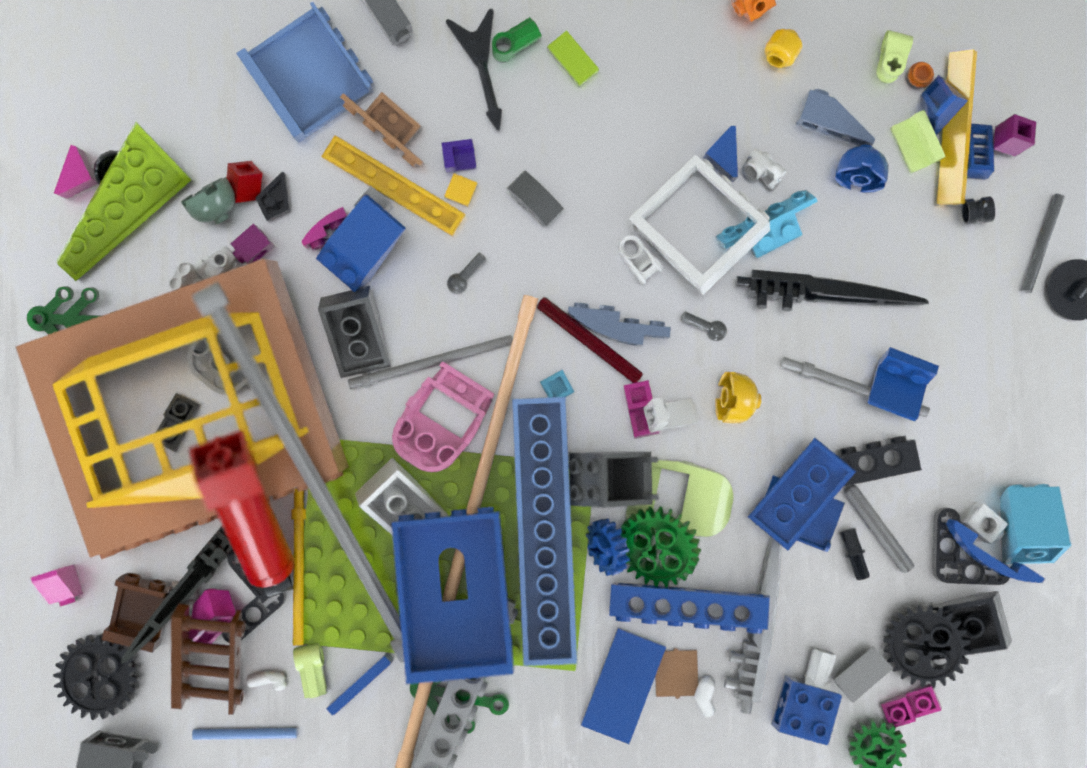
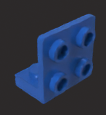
M890 347L878 362L867 401L868 404L911 421H916L919 417L926 386L937 375L939 366Z
M785 675L771 725L780 733L828 745L842 695L801 683L795 677Z

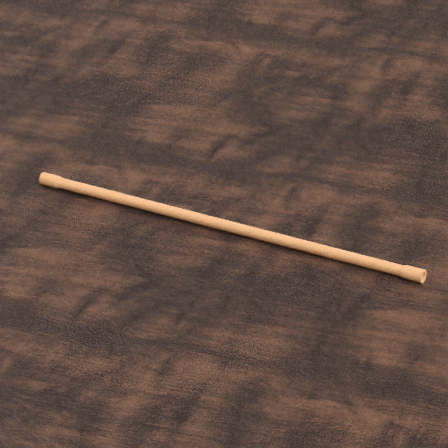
M523 295L517 326L467 505V514L478 513L477 508L481 507L530 323L533 321L538 303V298ZM455 549L442 602L454 601L456 599L465 566L464 556L458 549ZM433 682L419 683L395 768H411L414 749Z

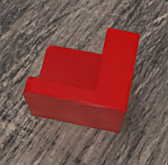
M252 161L234 162L227 165L226 178L233 188L236 203L255 201V198L261 192L263 173Z

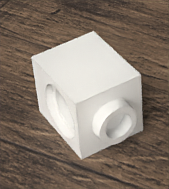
M977 502L961 520L964 526L978 534L980 540L989 544L999 541L1004 536V529L1008 525L988 506ZM985 518H988L990 521V527L987 531H983L981 527L982 521Z

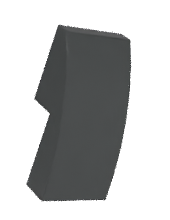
M523 171L507 187V190L520 205L527 207L542 226H547L564 209L527 171Z
M176 393L163 414L164 419L156 432L193 420L199 404ZM187 431L164 438V447L176 453Z

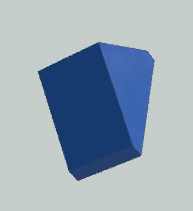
M730 126L703 157L731 182H735L738 178L736 126Z

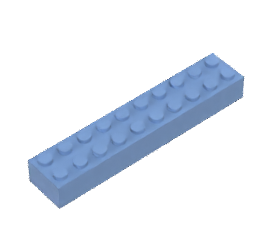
M565 397L512 399L524 666L577 664Z

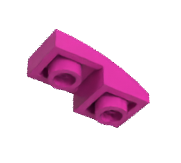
M344 207L326 215L308 231L301 241L306 249L318 250L325 245L326 241L330 238L327 230L335 231L348 216Z
M931 684L925 685L924 688L919 687L881 703L888 723L892 722L895 727L916 722V718L942 710L939 699Z

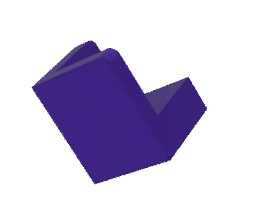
M472 139L441 143L446 173L476 169Z

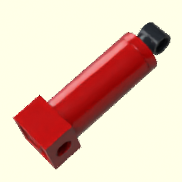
M243 430L225 436H217L214 440L188 448L195 484L208 511L215 510L248 581L256 587H263L268 598L292 590L293 584L290 574L294 568L295 559L263 489L254 455Z

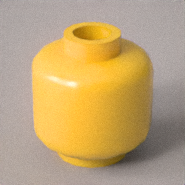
M779 29L772 34L765 46L764 52L767 61L776 68L789 67L797 59L803 44L794 30Z

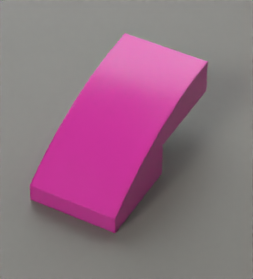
M649 380L623 385L634 439L659 434L660 431L650 433L643 410L653 399Z

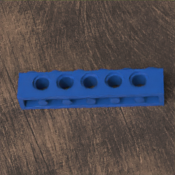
M613 582L611 584L609 616H615V620L620 622H631V618H638L644 624H657V620L667 621L669 626L681 627L683 623H694V628L709 629V625H717L723 631H736V627L746 628L748 633L760 634L762 629L768 630L770 595L669 586L655 587V585ZM633 597H639L643 600L644 608L642 610H635L631 606V599ZM658 600H667L670 604V610L668 612L659 611L656 606ZM687 601L693 602L697 608L696 613L692 615L686 614L682 609V604ZM711 604H719L723 609V614L719 617H714L710 615L708 607ZM745 606L748 608L750 615L746 619H739L734 612L737 607Z

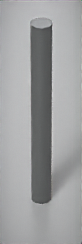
M1054 194L1022 287L1024 292L1032 293L1065 198L1064 195Z

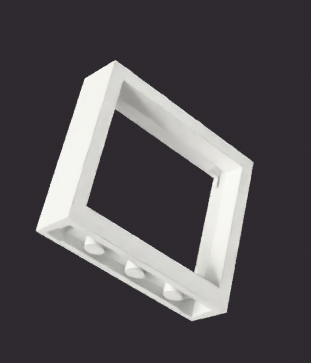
M695 154L629 218V221L636 232L696 289L705 294L770 231V222L768 221L770 218L761 208L756 210L750 204L751 200L745 193L735 191L732 188L733 184L725 175L719 176L714 171V166L707 159L701 160ZM697 171L755 223L704 274L646 221Z

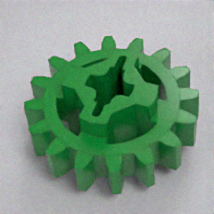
M871 718L870 725L866 726L865 723L860 722L862 729L860 731L857 729L852 730L855 738L848 739L849 744L853 746L848 748V751L853 756L852 761L854 765L859 764V768H893L894 765L902 766L899 757H906V753L902 748L907 747L905 740L901 739L903 737L901 731H895L896 727L892 722L886 726L884 719H881L879 724H875L873 718ZM880 733H885L892 739H890L889 737H883ZM875 745H879V750L875 751ZM870 758V759H872L874 762H870V761H868V760H866V759Z

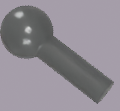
M479 252L460 273L452 274L447 280L448 289L455 294L465 291L467 280L482 265L486 257Z
M686 311L681 316V321L706 331L708 337L713 341H720L727 334L726 325L721 321L708 322Z

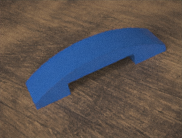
M948 519L946 522L950 533L959 546L970 557L989 570L1024 582L1043 583L1045 580L1044 577L1024 564L1013 562L1009 568L973 544L978 534L957 520Z

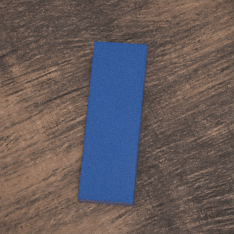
M386 652L326 708L331 715H335L393 662V657Z

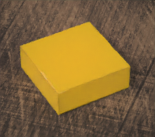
M454 173L444 197L469 207L478 183Z

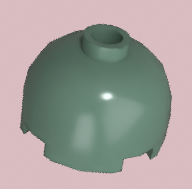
M224 177L202 187L200 191L194 194V197L191 194L181 201L185 210L192 218L202 223L214 221L217 225L229 218L227 213L234 206L235 193L228 179Z

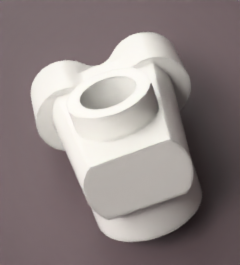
M757 149L749 154L743 165V171L750 180L756 181L761 178L764 184L772 191L780 184L781 178L786 173V170L780 164L773 162V158L769 153H761Z
M225 245L207 259H200L193 266L196 272L205 280L233 270L238 260ZM224 256V263L218 265L219 258Z
M183 261L179 263L174 276L169 280L168 284L170 289L176 290L202 281L203 278L196 272L192 264Z

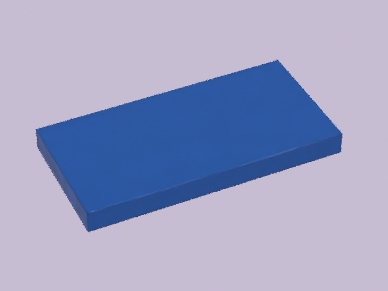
M815 437L749 514L748 518L788 551L856 473V470Z
M617 627L581 721V726L630 744L666 646Z

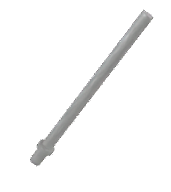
M511 335L374 373L368 374V372H364L362 376L348 379L350 389L362 386L368 388L371 387L372 383L438 366L442 361L448 363L510 346L513 339Z

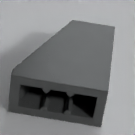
M361 0L392 45L396 42L402 43L410 37V33L413 31L411 23L396 0Z

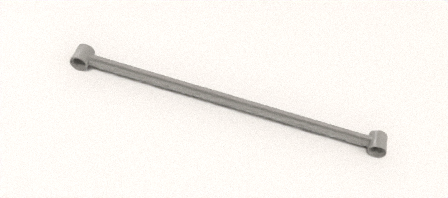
M216 282L193 294V300L204 317L210 315L395 639L390 642L395 655L401 663L404 662L400 616L226 310L225 306L230 303L220 284Z

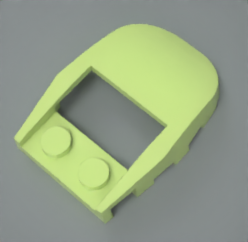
M658 459V462H652V494H657L661 469L689 474L680 521L682 523L690 521L687 529H696L697 532L694 537H710L718 534L725 528L731 515L733 490L730 482L724 475L688 461ZM652 500L650 505L627 506L625 518L628 519L631 513L636 515L640 508L645 513L649 506L654 509L655 500Z

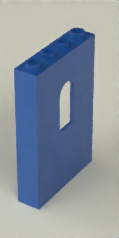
M493 507L477 508L478 513L467 514V509L452 510L451 516H441L440 512L424 513L425 518L414 519V514L398 516V521L391 522L406 684L514 674L515 666L500 511H494ZM447 548H456L464 556L468 599L442 602L438 560L441 552Z

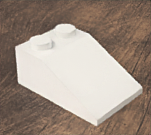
M393 458L355 493L359 507L392 536L391 522L398 521V516L414 514V519L425 518L424 513L440 512L441 516H449L411 474Z

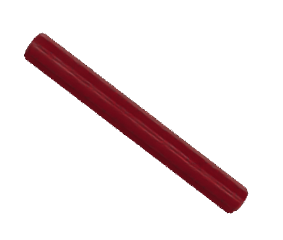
M546 297L539 301L537 309L632 383H637L641 379L643 373L553 302Z

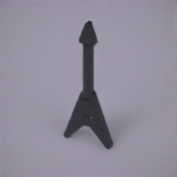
M492 8L488 10L478 29L474 32H470L452 20L447 19L446 25L478 68L488 108L486 116L496 131H500L502 109L497 106L487 66L494 11Z

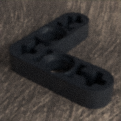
M944 507L937 510L934 515L932 571L934 577L941 582L954 584L1003 585L1007 583L1010 579L1009 577L998 575L997 579L996 576L985 574V570L989 569L984 568L977 561L960 559V546L953 536L947 533L940 534V530L946 531V523L942 522L941 518L945 517L947 512L948 516L953 517V520L961 523L960 515L951 508ZM944 538H950L953 542V547L949 552H943L940 548V542ZM945 564H947L948 568L958 569V574L947 573L945 578V575L940 573V569H944ZM969 565H975L978 569V574L973 579H968L965 575V570Z
M232 549L227 557L229 566L256 596L242 609V620L246 623L244 636L241 637V640H243L285 603L286 592L279 594L280 596L277 598L279 603L273 601L265 608L262 603L269 598L266 596L264 588L256 587L248 581L240 563L237 564L235 562L237 556ZM256 607L260 610L261 618L258 621H251L248 618L247 612L249 608ZM222 632V637L229 643L230 634Z

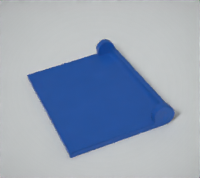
M772 476L766 494L780 479L779 477ZM833 498L797 541L828 552L845 503Z

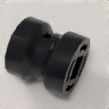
M987 196L977 201L973 198L965 199V204L961 206L964 223L969 225L975 224L978 220L984 223L994 221L995 203L993 198Z

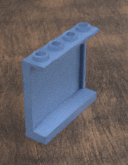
M314 2L310 3L311 10L249 52L243 48L236 53L298 143L347 111L342 106L345 101L340 98L343 93L357 104L374 92L370 85L374 81L366 69L360 71L356 65L359 59L351 48L345 49L342 45V42L345 41L344 37L337 27L333 30L327 23L331 20L322 6L317 8Z

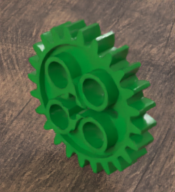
M649 506L646 513L640 508L636 515L631 513L621 526V537L626 538L627 548H629V552H626L630 559L626 562V564L630 565L627 572L635 570L637 572L636 580L643 576L645 577L644 583L646 585L650 580H653L655 587H658L660 581L663 582L665 587H668L671 581L675 585H678L680 579L686 581L688 575L693 574L695 566H697L700 560L698 557L701 549L698 548L700 539L693 538L697 532L696 529H687L690 521L682 523L680 521L682 514L673 517L672 509L667 514L663 513L662 506H659L656 512ZM663 531L670 533L672 536H667ZM639 534L644 535L647 539L642 538ZM670 555L675 556L678 560L671 558Z

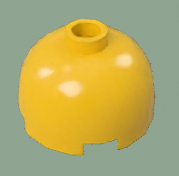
M725 372L721 376L718 386L722 387L721 398L715 399L717 419L723 420L722 422L732 424L747 421L761 405V394L758 393L756 384L747 375L737 372Z

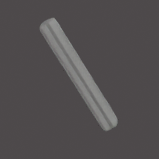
M856 485L849 486L844 491V494L901 572L907 573L912 570L914 563Z

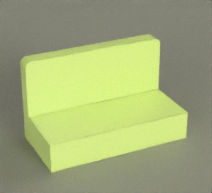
M925 110L915 113L911 118L890 128L910 173L930 166L946 157Z

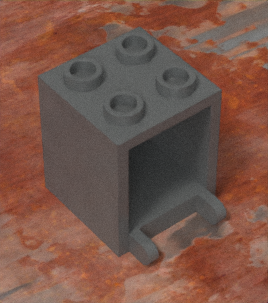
M651 452L569 453L570 506L619 507L652 504V500H659V494H652V462H658V457H651Z
M98 730L81 742L76 768H144V763L149 757L148 753H156L159 750V745L156 742L149 741V739Z

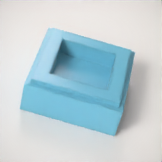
M563 370L540 381L548 398L567 397L574 393Z

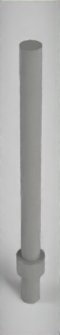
M787 357L782 359L781 367L798 372L799 376L808 379L813 377L869 397L871 390L869 386L815 368L814 364L806 361L801 363ZM921 405L919 415L927 417L930 408Z

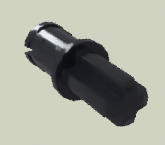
M856 528L839 532L846 551L845 558L850 559L856 579L864 580L869 578L870 574L863 553L866 551L865 549L862 550Z

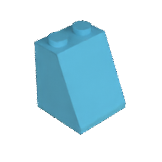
M1018 484L1009 486L1000 496V517L1008 523L1004 529L1005 534L1001 538L1003 563H1055L1071 547L1060 487H1050L1048 484L1024 487Z

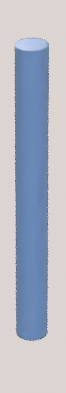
M297 728L193 729L192 732L193 740L297 738L298 736Z

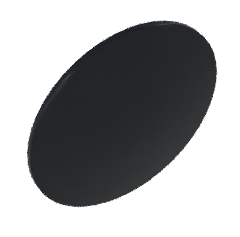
M1073 259L1060 264L1054 269L1047 283V297L1051 307L1060 316L1069 320L1087 319V260Z

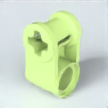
M891 30L886 31L876 69V75L881 82L892 83L904 72L913 44V36Z

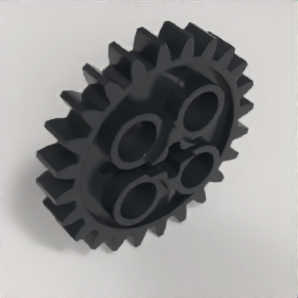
M919 602L917 610H914L911 605L907 607V614L899 610L898 616L900 620L895 617L891 618L890 622L894 627L887 626L885 631L890 635L883 638L884 642L890 644L884 647V652L891 653L887 658V662L896 663L893 667V672L901 669V679L910 676L911 685L916 680H920L921 688H924L926 681H930L932 688H935L936 681L938 680L943 686H946V677L955 681L956 675L954 671L962 674L964 669L960 664L968 665L969 659L963 655L971 654V649L965 647V645L971 643V639L963 637L968 629L959 628L962 621L961 618L953 621L952 610L946 615L943 614V605L937 611L933 610L932 602L929 603L928 609H924L922 603ZM916 625L921 629L922 633L920 635H912L909 633L908 627ZM938 629H943L948 632L949 637L939 639L935 636L934 632ZM903 640H907V641H909V642H911V643H909V644H904V643H903ZM924 641H929L930 649H924ZM949 646L951 650H946L942 647ZM915 651L919 655V659L915 661L909 660L905 653ZM941 655L947 662L938 665L933 662L932 657Z
M103 633L98 634L95 639L92 634L86 636L85 640L81 637L76 640V645L73 643L68 645L67 649L69 652L60 654L64 661L55 664L61 671L53 674V677L60 679V682L55 684L54 688H62V692L57 697L65 696L67 698L63 706L72 704V714L81 710V718L86 717L90 713L91 720L98 718L99 714L102 719H105L109 716V712L114 716L119 713L118 708L121 710L126 708V701L130 702L135 698L130 692H135L139 689L133 682L141 679V676L134 674V671L138 670L140 666L132 665V661L137 656H132L127 662L121 664L122 657L129 647L122 649L120 644L102 640ZM82 657H85V658L88 659V661H89V668H88V669H87V668H84V667L82 666V664H81V658H82ZM108 658L115 662V670L108 668L106 663ZM95 672H96V676H100V677H101V680L98 681V677H94V673H95ZM80 683L86 685L88 689L87 695L79 690ZM106 684L113 688V696L106 693ZM95 692H96V696H97V698H98L97 700L94 698V693H95Z

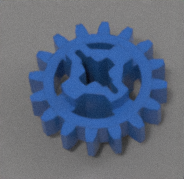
M608 518L592 522V525L588 526L589 533H586V537L589 539V556L594 557V566L598 565L599 571H605L606 576H614L623 572L624 569H627L626 562L630 559L626 555V552H629V548H627L626 538L621 537V528L616 529V523H610Z

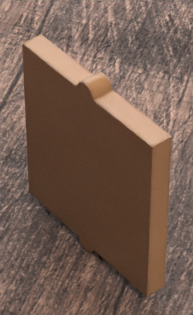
M674 648L664 652L655 676L656 697L675 696L676 699H679L680 696L695 695L698 686L697 650H678Z

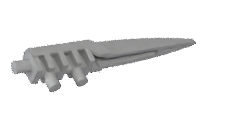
M772 537L768 544L756 594L770 595L768 630L762 629L760 634L747 633L750 642H743V653L730 652L729 662L741 664L737 671L739 678L726 677L724 680L725 688L736 689L733 696L742 700L740 712L745 714H751L753 702H761L775 626L780 583L781 545Z

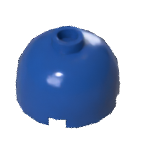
M857 146L847 150L839 159L835 180L839 185L851 190V185L862 187L860 191L862 193L877 192L885 187V183H887L889 164L885 156L873 146Z

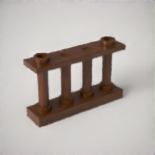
M178 604L171 616L172 709H182L186 699L191 697L228 701L229 715H234L237 706L242 704L244 689H240L241 637L244 636L246 625L245 621H242V610H236L231 622L195 619L192 615H189V605ZM191 629L230 633L229 645L195 642L192 638H189V632ZM196 652L229 656V668L193 664L192 661H189V654ZM191 675L228 678L229 690L194 687L189 683V677Z

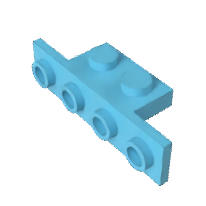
M807 190L797 191L790 198L770 205L764 211L770 218L768 220L770 222V231L751 248L753 255L759 258L802 236L795 213L818 202L817 198ZM747 217L744 222L725 228L722 233L716 235V239L727 249L738 242L755 223Z

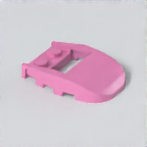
M443 361L439 365L441 369L433 378L428 377L414 396H411L406 402V408L401 418H398L392 434V442L396 452L405 461L426 472H439L452 465L478 433L494 397V393ZM434 389H437L476 414L475 419L462 438L419 412Z

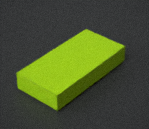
M567 30L547 46L548 51L579 87L599 72L596 64Z

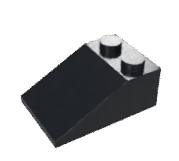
M999 591L971 595L933 605V610L936 611L943 605V614L945 615L952 610L953 621L961 618L962 621L959 628L968 629L963 637L971 639V643L965 645V647L971 649V654L969 655L1006 650L1010 646L1012 638ZM938 629L934 632L935 636L939 639L949 637L948 632L943 629ZM924 641L925 648L930 649L929 641ZM949 646L942 647L946 650H951ZM941 655L932 657V660L945 659Z

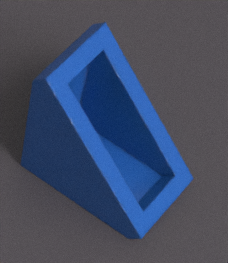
M940 75L921 94L926 102L928 119L936 136L968 101Z

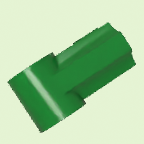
M529 17L508 31L497 33L492 40L493 57L499 62L510 61L514 54L539 40L542 35L535 21ZM501 43H506L510 46V49L500 51L497 46Z

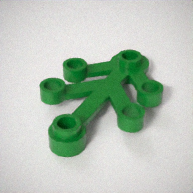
M68 286L59 287L55 292V297L46 306H35L28 311L27 323L33 330L45 331L49 335L59 331L54 324L64 325L66 328L100 317L98 315H79L90 303L96 302L99 299V291L94 287L85 288L81 292V298L64 314H53L64 302L72 300L74 296L72 288ZM63 289L68 292L66 299L61 296ZM89 290L92 291L94 294V298L92 300L88 299L87 292ZM37 314L42 316V323L36 321Z
M442 681L433 682L427 705L433 715H435L439 706L435 696L442 698L446 687L437 685ZM419 683L410 684V693L414 698ZM464 689L458 690L456 696L459 700L466 701L470 698L469 692L462 691ZM497 692L491 697L477 696L474 705L487 707L493 714L502 715L508 710L509 699L504 693ZM495 701H501L503 707L496 709L493 704ZM447 715L446 718L447 722L449 723L450 715ZM474 719L471 722L473 726L470 729L464 728V730L468 731L467 734L475 729L476 723Z

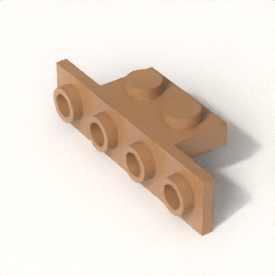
M383 92L378 95L366 111L346 94L343 93L340 96L345 101L342 106L354 116L358 112L365 118L362 123L373 133L376 130L380 131L385 136L382 140L393 150L396 147L404 152L402 158L413 167L416 163L421 167L424 165L425 162L406 147L422 126Z

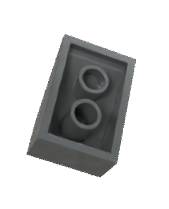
M370 286L362 287L356 292L350 290L320 298L318 311L340 378L390 366L379 313Z

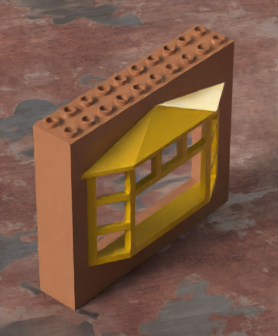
M261 259L15 346L90 558L100 555V558L104 559L118 552L127 551L147 542L151 543L165 538V536L173 533L177 534L186 531L198 524L200 526L218 519L215 510L208 511L195 484L192 465L189 464L173 469L164 447L163 439L193 429L198 444L208 442L203 426L234 415L239 430H243L255 458L261 484L269 501V496H272L273 500H277L295 492L294 488L296 487L298 492L309 489L278 434L258 441H253L244 411L261 404L258 398L243 403L239 401L230 373L239 370L240 367L237 362L230 364L225 362L217 339V334L220 333L210 315L204 317L192 297L193 294L216 282L220 284L230 304L225 306L235 326L251 325L260 350V354L253 357L257 364L264 363L273 393L324 483L343 476L342 471L349 468L277 261ZM206 337L228 396L230 407L119 445L95 377ZM85 380L95 406V411L76 418L66 388ZM99 419L109 449L89 456L79 426ZM152 443L163 473L137 483H132L123 453ZM112 457L122 483V488L103 494L93 464Z

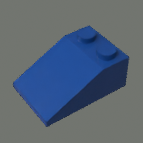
M366 194L327 240L316 259L352 291L356 292L370 282L406 227Z

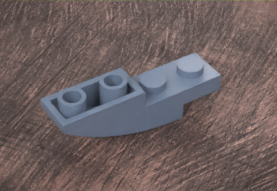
M574 303V307H568V314L582 326L616 342L641 347L643 346L644 337L670 338L671 327H666L665 322L650 321L649 325L639 324V319L624 318V322H619L620 311H615L614 306L600 305L599 309H590L589 304Z

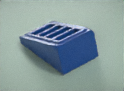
M971 123L967 178L985 180L994 172L993 125ZM973 134L985 135V138H974ZM974 145H982L984 148L974 147ZM974 155L983 156V158H974Z

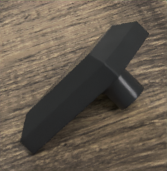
M281 172L255 198L267 222L290 211L286 174L284 172Z

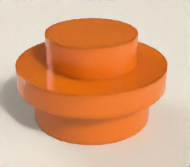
M917 62L910 67L908 80L914 87L924 88L933 81L934 71L928 63Z

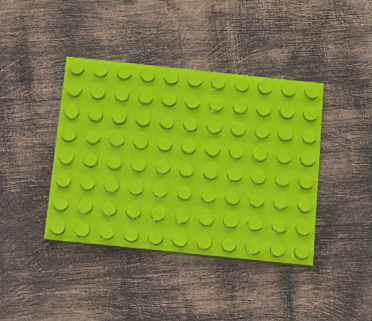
M339 439L349 468L342 471L343 476L326 482L325 485L400 616L393 536L359 507L355 493L393 458L451 516L452 510L467 509L482 453L462 452L452 465L445 470L426 472L405 461L396 452L392 444ZM495 455L480 508L493 507L494 511H500L508 598L516 601L514 608L518 609L513 624H511L514 665L524 666L515 457ZM308 489L304 525L303 644L320 643L319 646L394 653L390 642L395 639ZM570 506L576 650H578L588 547L586 533H589L588 526H590L591 507ZM447 548L439 556L442 597L456 548ZM465 566L455 600L468 599ZM576 664L527 666L576 671Z

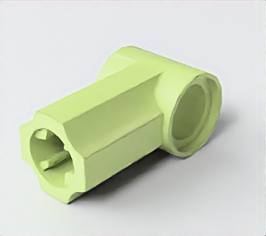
M320 643L293 649L294 663L297 671H300L305 698H315L328 693L323 670L324 653L322 646H319Z

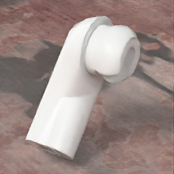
M705 676L701 679L694 695L705 717H710L716 712L711 702L715 690V681L710 676Z

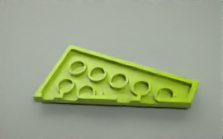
M137 121L134 123L56 260L57 265L75 281L81 278L191 181L186 172Z

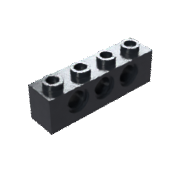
M905 435L890 438L891 443L881 445V441L866 443L865 449L856 450L855 446L840 449L841 454L836 455L856 470V473L844 486L922 470L916 441L914 439H906ZM890 450L894 454V461L888 465L884 460V455ZM865 455L869 459V466L862 470L859 467V459Z

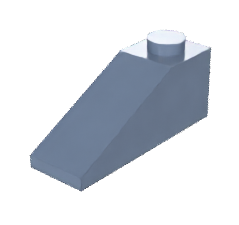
M810 89L806 94L796 122L797 125L858 146H872L874 144L875 138L836 98L829 96L827 91Z

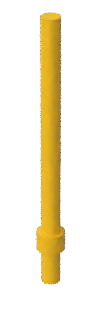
M295 488L294 509H291V520H294L293 557L295 559L293 568V646L303 645L304 520L306 519V509H304V490L298 492L297 488Z

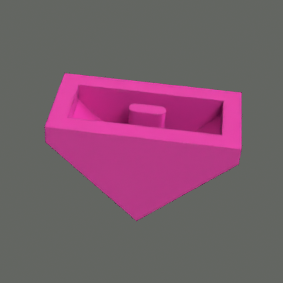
M70 145L54 190V194L66 199L98 184L94 170L85 152L74 145Z

